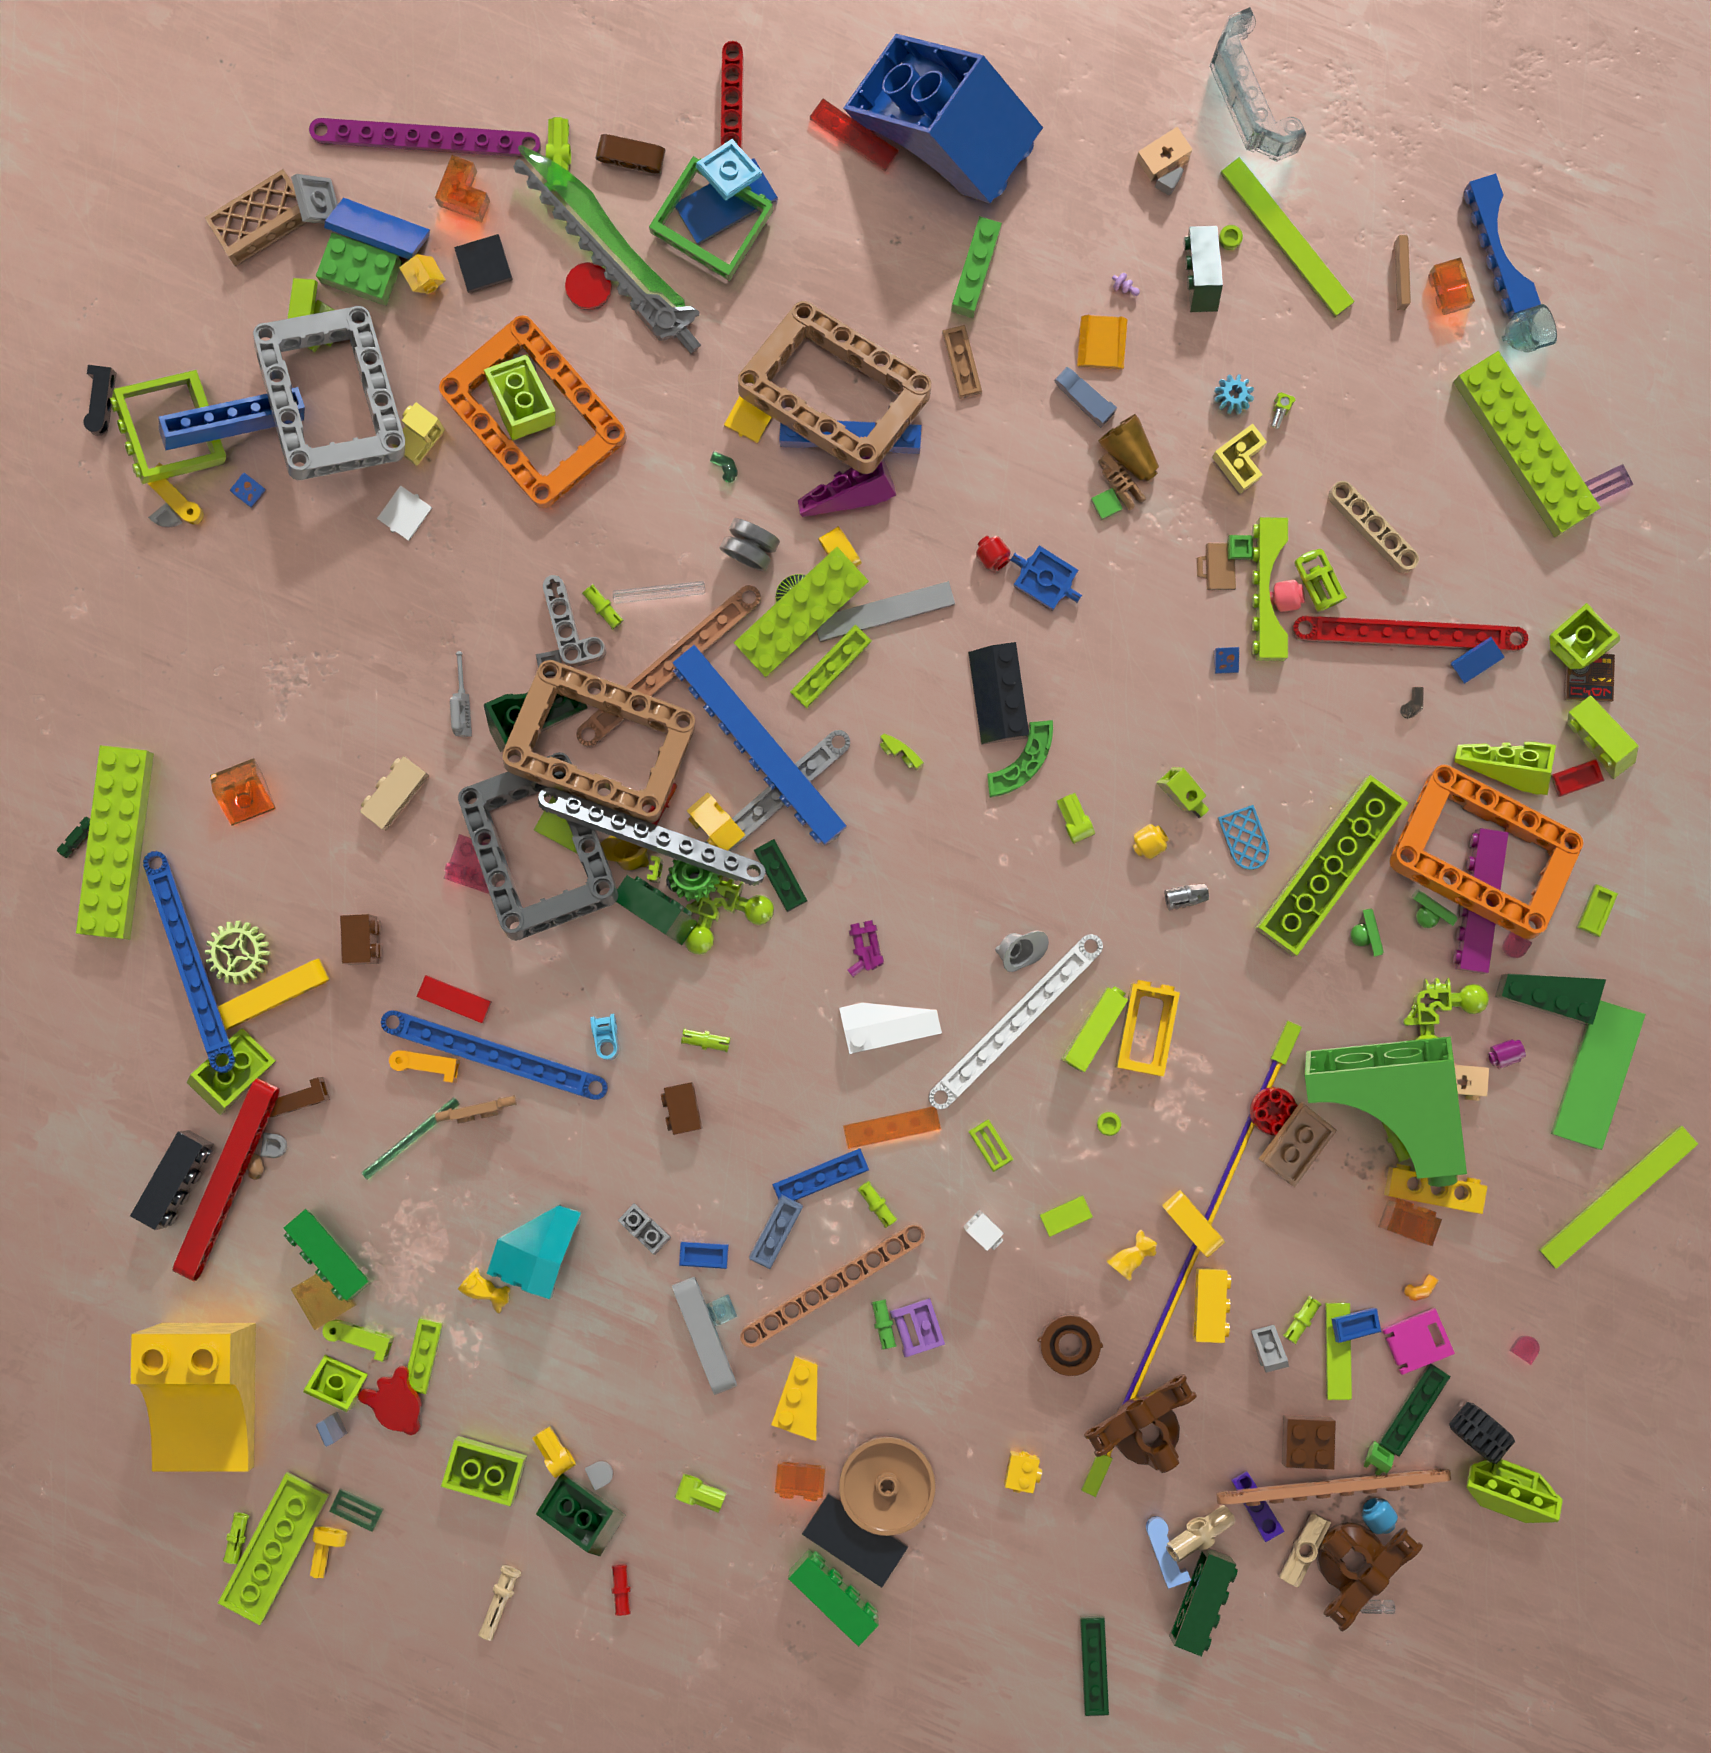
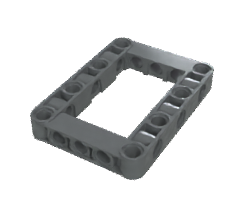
M558 752L550 755L553 758L572 764L569 757L564 753ZM505 772L463 788L459 792L458 801L500 926L507 937L515 941L521 940L613 905L618 899V890L597 830L566 820L573 834L572 839L580 862L588 877L587 882H585L586 885L570 891L566 889L560 895L549 899L543 898L540 899L541 902L525 908L522 907L490 811L541 792V790L548 787L510 772ZM556 772L553 775L556 779H563L566 776L563 772ZM472 798H477L473 804H468ZM491 839L489 844L482 845L484 840ZM588 847H595L592 852L585 853ZM505 880L502 886L495 887L497 882ZM610 888L607 894L600 895L602 889ZM519 922L517 928L510 929L512 923Z

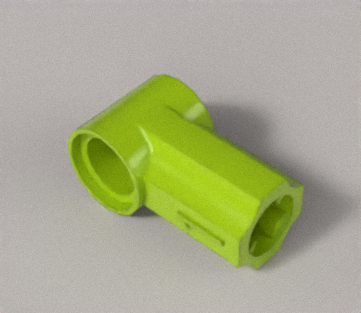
M1075 793L1056 801L1066 822L1065 827L1073 844L1095 835L1093 825L1089 817L1085 815Z
M683 1474L675 1498L686 1504H697L719 1513L726 1492L703 1484V1481L696 1477Z

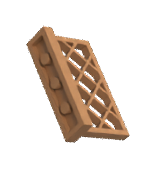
M284 169L204 217L235 267L307 223L302 221L298 204L292 208L285 207L287 197L296 198L293 183ZM284 178L286 181L284 191L275 190V183ZM260 192L267 193L264 203L254 202L255 195ZM272 194L282 196L280 206L269 204ZM240 204L247 205L244 215L234 214L235 208ZM252 206L262 208L260 218L250 217ZM267 210L278 211L276 218L272 220L265 219ZM221 216L227 217L224 228L215 226L213 221ZM232 218L243 220L240 230L230 229ZM248 221L258 223L257 229L253 232H245ZM228 233L238 235L237 242L228 247L226 244Z

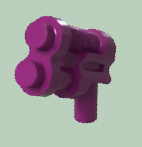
M873 920L863 922V928H860L859 923L850 925L849 935L853 936L855 946L853 954L858 955L859 959L857 963L847 970L852 977L864 968L869 971L884 964L876 934L877 926L873 924ZM868 933L870 946L864 947L862 934Z

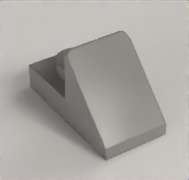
M1275 1325L1251 1331L1259 1363L1264 1367L1266 1373L1289 1367L1288 1359Z

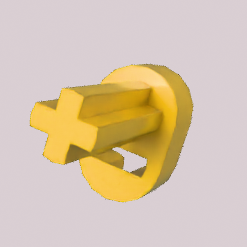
M325 1526L314 1528L312 1541L315 1542L310 1576L316 1579L324 1578L329 1546L344 1547L347 1538L346 1531Z

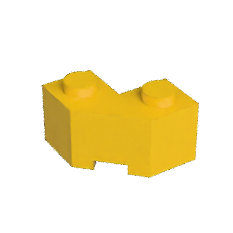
M708 792L686 810L690 814L688 820L696 830L701 827L710 837L706 840L710 845L728 851L745 836V833Z

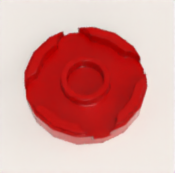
M585 262L578 264L570 270L566 277L565 288L567 296L574 305L581 309L592 310L607 302L611 295L612 284L611 280H606L603 267Z

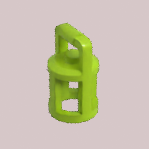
M1322 549L1311 550L1295 560L1294 564L1314 603L1317 613L1347 599L1333 571L1334 569ZM1319 556L1324 567L1321 568L1320 565L1313 567L1309 570L1310 574L1307 575L1302 563L1310 562ZM1322 580L1330 599L1327 598L1319 581Z

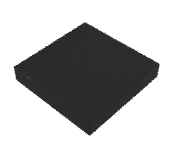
M499 234L454 247L468 293L513 280Z

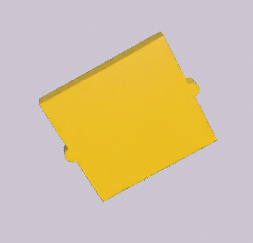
M739 396L724 426L737 432L739 437L744 436L758 444L772 417Z

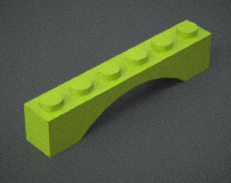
M1260 517L1256 524H1253L1252 530L1253 538H1256V547H1253V561L1256 562V571H1253L1252 575L1253 585H1256V594H1253L1252 606L1256 608V617H1253L1252 630L1256 631V640H1253L1252 653L1256 655V661H1285L1288 658V634L1274 614L1270 601L1269 584L1274 561L1280 550L1288 542V518Z

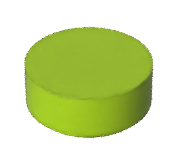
M1235 225L1225 226L1219 234V243L1227 250H1234L1239 247L1243 239L1242 231Z
M1105 1112L1099 1116L1097 1128L1103 1135L1113 1136L1119 1132L1121 1120L1115 1113Z

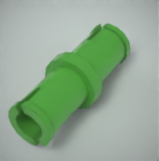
M886 1299L871 1302L876 1320L874 1327L878 1329L881 1349L896 1347L891 1326L893 1325V1320L889 1318Z

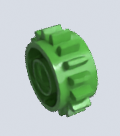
M673 859L674 865L668 869L671 874L668 876V881L671 884L672 891H677L679 898L684 896L687 901L696 899L698 902L700 898H708L710 892L716 891L714 886L720 883L717 877L719 874ZM699 873L698 877L694 879L689 878L691 874Z

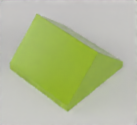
M324 1355L304 1388L303 1393L348 1412L354 1407L368 1374Z

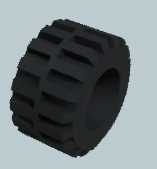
M1466 1402L1449 1423L1451 1430L1494 1464H1497L1515 1443L1514 1437L1502 1425L1474 1403Z

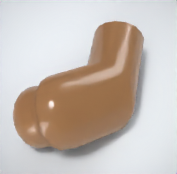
M256 1153L253 1154L248 1165V1175L253 1180L259 1179L264 1172L261 1157Z

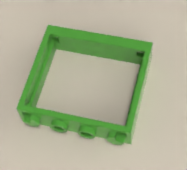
M693 156L651 222L649 230L652 235L730 281L773 213V204L765 195L759 194L758 196L752 192L750 186L735 194L736 197L762 213L731 263L727 264L664 225L695 174L702 175L696 168V163L701 158L697 159Z

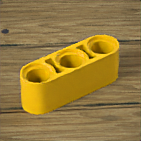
M1181 1190L1176 1192L1162 1205L1207 1258L1226 1243Z

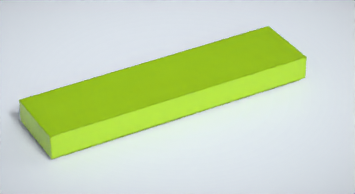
M855 624L801 679L790 693L807 708L872 640Z
M1325 1303L1327 1400H1352L1351 1340L1341 1343L1336 1342L1331 1319L1350 1314V1303Z

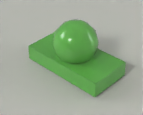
M1419 889L1412 895L1414 900L1423 905L1416 914V919L1420 926L1424 928L1435 927L1440 917L1452 926L1458 920L1454 913Z
M1372 908L1363 910L1366 924L1355 925L1351 929L1350 938L1359 947H1365L1371 943L1374 957L1383 955L1384 950L1374 911Z

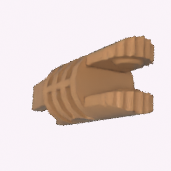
M1109 453L1099 459L1098 463L1104 470L1102 471L1103 476L1108 480L1129 511L1135 506L1127 493L1128 490L1138 502L1142 503L1146 500L1144 494L1120 462H1116Z

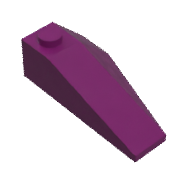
M863 456V457H861L862 459H865V460L870 459V457H868V456ZM883 459L876 469L869 474H862L852 467L843 474L840 471L834 474L835 478L827 485L820 484L800 498L798 506L800 515L805 517L876 505L896 496L893 480Z

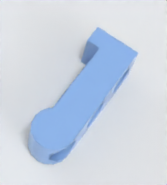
M1159 1516L1149 1518L1146 1522V1531L1168 1589L1191 1581L1187 1569H1179L1177 1562L1167 1552L1166 1546L1169 1542L1167 1534L1169 1529L1165 1520Z

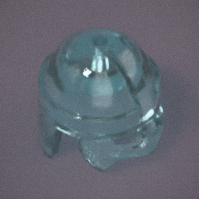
M1541 304L1514 314L1506 326L1505 335L1501 337L1503 342L1507 341L1512 348L1527 353L1555 344L1557 341V329L1551 311L1545 304Z

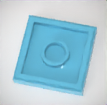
M733 139L696 163V168L725 200H728L762 176V171Z

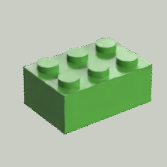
M331 233L316 277L321 284L387 306L402 262L396 254Z

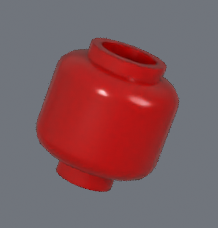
M985 536L978 542L979 548L976 551V556L987 570L999 571L1010 562L1009 556L1011 551L999 536L991 538Z

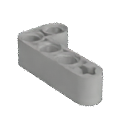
M556 575L548 576L543 582V590L562 660L570 667H577L603 659L606 655V647L601 639L597 637L579 639L570 600L563 580ZM552 583L558 585L557 593L560 598H555V594L550 589L552 588ZM558 605L566 606V612L563 615H556L554 613ZM565 627L572 629V634L568 638L560 636L561 630ZM592 644H599L601 646L598 654L593 655L589 653V647ZM569 650L578 651V656L575 660L570 661L566 659V654Z

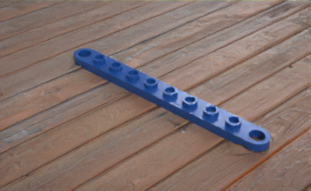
M151 851V853L144 857L143 866L206 1053L214 1070L219 1073L229 1072L235 1065V1056L168 859L161 852ZM153 858L162 859V865L159 869L154 870L150 868L149 864ZM221 1054H226L229 1057V1063L225 1067H219L216 1064V1059Z
M391 1010L383 1014L381 1018V1027L389 1034L593 1100L603 1098L608 1091L607 1082L600 1076L418 1017ZM392 1015L397 1016L400 1020V1024L396 1029H390L387 1025V1019ZM593 1081H598L602 1084V1091L598 1095L592 1094L589 1090V1085Z

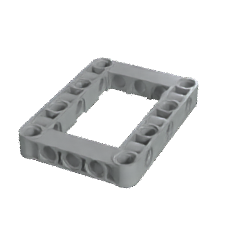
M354 306L261 323L255 327L253 331L254 348L287 471L293 479L304 480L397 462L403 458L405 454V437L371 316L365 307ZM360 320L363 323L357 324L354 321ZM268 337L270 340L264 341L261 338ZM350 339L376 436L363 439L356 437L352 441L337 444L330 442L329 445L316 448L308 447V444L305 445L302 421L297 403L293 400L292 385L286 362L282 359L281 352ZM372 361L375 364L368 365L365 362ZM273 379H281L282 381H280V382H273L272 380H273ZM377 403H385L386 405L378 406ZM286 420H290V421H292L293 423H292V424H284L283 422L286 421ZM390 444H395V445H397L398 447H397V448H390V447H388V445H390ZM297 462H301V463H304L305 465H304V466H301V467H298V466H295L294 464L297 463Z

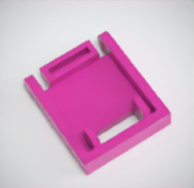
M1435 1308L1382 1329L1384 1335L1391 1332L1394 1333V1335L1385 1339L1397 1366L1407 1363V1366L1399 1369L1401 1375L1455 1354ZM1435 1322L1444 1340V1343L1435 1345L1428 1329V1325Z

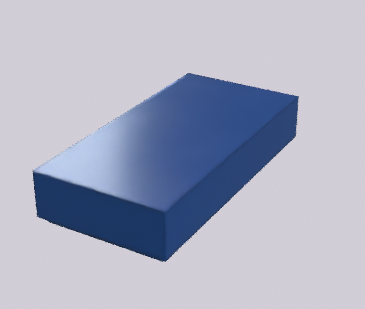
M1492 637L1451 662V665L1465 684L1505 657Z
M681 1241L679 1266L727 1269L729 1244Z
M1377 1308L1331 1318L1335 1340L1338 1343L1381 1332Z

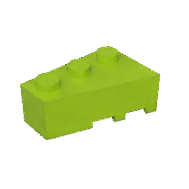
M1591 695L1569 711L1568 726L1581 737L1585 745L1613 779L1636 763L1638 744Z

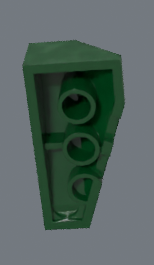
M528 692L523 694H505L484 704L489 731L500 752L504 751ZM556 694L541 732L588 708L587 705Z

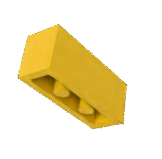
M1196 1268L1193 1340L1196 1342L1225 1343V1337H1229L1230 1327L1229 1323H1226V1313H1230V1299H1227V1289H1231V1275H1227V1270Z

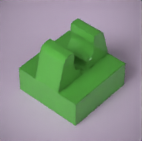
M1374 1441L1369 1447L1364 1467L1367 1468L1372 1464L1376 1466V1475H1380L1383 1472L1387 1474L1392 1468L1395 1454Z

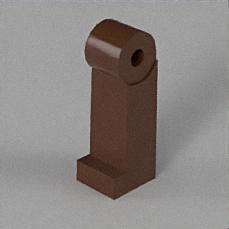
M324 1077L309 1080L311 1084L309 1088L278 1097L270 1117H277L330 1100Z

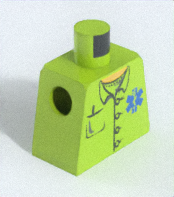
M1172 767L1156 782L1182 811H1192L1198 818H1201L1208 812L1209 808L1202 801L1206 794L1184 768Z

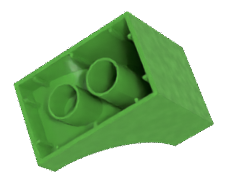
M1451 1036L1306 1051L1305 1082L1308 1103L1331 1102L1345 1104L1363 1110L1378 1118L1398 1136L1406 1147L1414 1164L1417 1179L1428 1178L1430 1186H1450L1458 1182L1457 1175L1467 1174Z

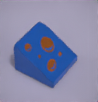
M243 473L232 486L230 492L252 508L266 489L246 473Z
M1239 647L1216 648L1214 650L1215 674L1239 673Z

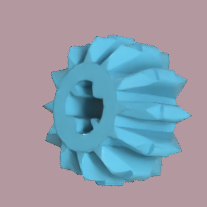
M1231 374L1227 376V381L1221 379L1219 381L1220 387H1216L1214 390L1218 394L1214 399L1215 402H1222L1219 406L1220 410H1223L1225 406L1228 407L1227 414H1231L1233 409H1235L1237 414H1240L1242 408L1247 410L1250 407L1248 402L1254 400V396L1250 394L1254 391V388L1251 386L1246 387L1249 379L1241 382L1240 374L1236 376L1235 380ZM1232 390L1235 391L1234 394L1236 392L1239 394L1237 398H1233L1234 395L1232 397L1229 395Z

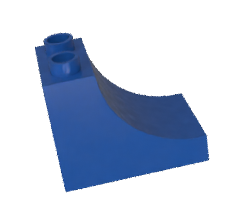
M900 34L894 35L843 107L858 126L882 134L911 151L940 173L962 195L991 203L994 198L1004 192L1007 187L1008 177L1018 163L1030 155L1034 147V140L1043 129V126L984 55Z

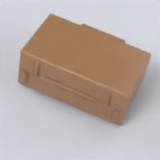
M1207 543L1206 556L1197 558V577L1207 579V590L1236 589L1235 560H1228V543ZM1203 560H1206L1207 574H1203Z

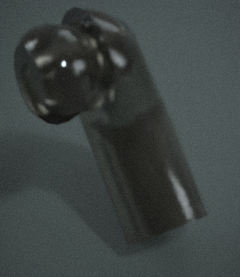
M1412 687V700L1400 708V713L1404 718H1413L1422 711L1424 703L1423 687Z

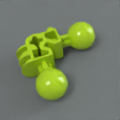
M720 875V883L715 884L714 887L723 898L715 897L712 901L708 894V898L703 897L698 902L695 900L691 904L686 905L688 910L700 916L697 925H695L684 942L685 947L693 954L699 955L711 949L714 937L710 928L713 920L717 922L719 920V907L723 906L726 911L735 913V910L742 911L749 922L762 925L771 920L774 913L773 903L763 895L752 896L750 899L741 897L744 882H741L738 886L734 884L733 879H729L728 882L723 881V876Z
M1424 978L1423 991L1415 995L1414 1004L1411 1007L1412 1010L1407 1018L1403 1020V1024L1405 1026L1420 1025V1036L1416 1040L1439 1038L1435 1035L1434 1025L1439 1024V1015L1435 1012L1436 1009L1439 1011H1451L1452 1007H1461L1469 1014H1478L1484 1011L1488 1005V993L1483 987L1476 984L1465 986L1460 993H1451L1449 978L1446 979L1445 984H1441L1439 978H1435L1433 984H1429L1427 979ZM1426 995L1427 999H1441V1001L1431 1002L1425 1007V1003H1421L1420 999Z

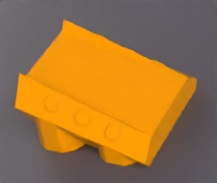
M1089 314L1081 316L1077 366L1124 369L1128 319L1122 316L1110 317Z

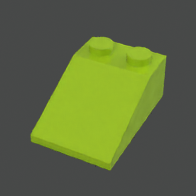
M527 354L484 369V374L500 416L512 441L555 426L556 411Z
M243 1028L229 1039L235 1056V1065L229 1072H217L212 1068L208 1058L190 1074L187 1080V1084L220 1116L251 1087L255 1079H259L275 1062ZM221 1054L216 1059V1064L219 1067H225L229 1063V1057L226 1054Z

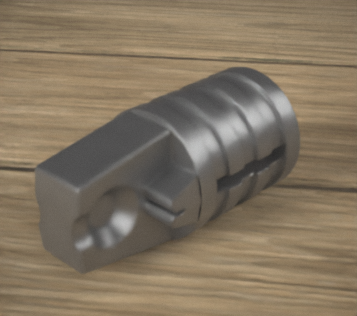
M1206 884L1186 885L1164 891L1169 911L1193 906L1209 900V891Z

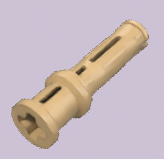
M501 1566L500 1570L502 1573L499 1581L493 1587L495 1594L478 1636L485 1640H493L507 1600L513 1596L516 1580L522 1574L521 1571L511 1566Z

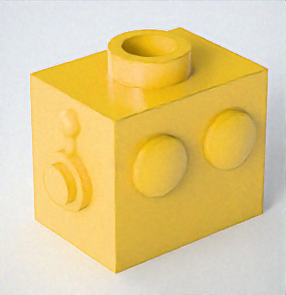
M417 254L399 267L413 292L430 294L446 281L434 258L431 256Z
M1010 1451L1004 1480L1005 1488L1012 1489L1016 1493L1022 1491L1034 1493L1035 1483H1040L1042 1469L1039 1468V1457L1029 1455L1026 1451L1019 1453Z

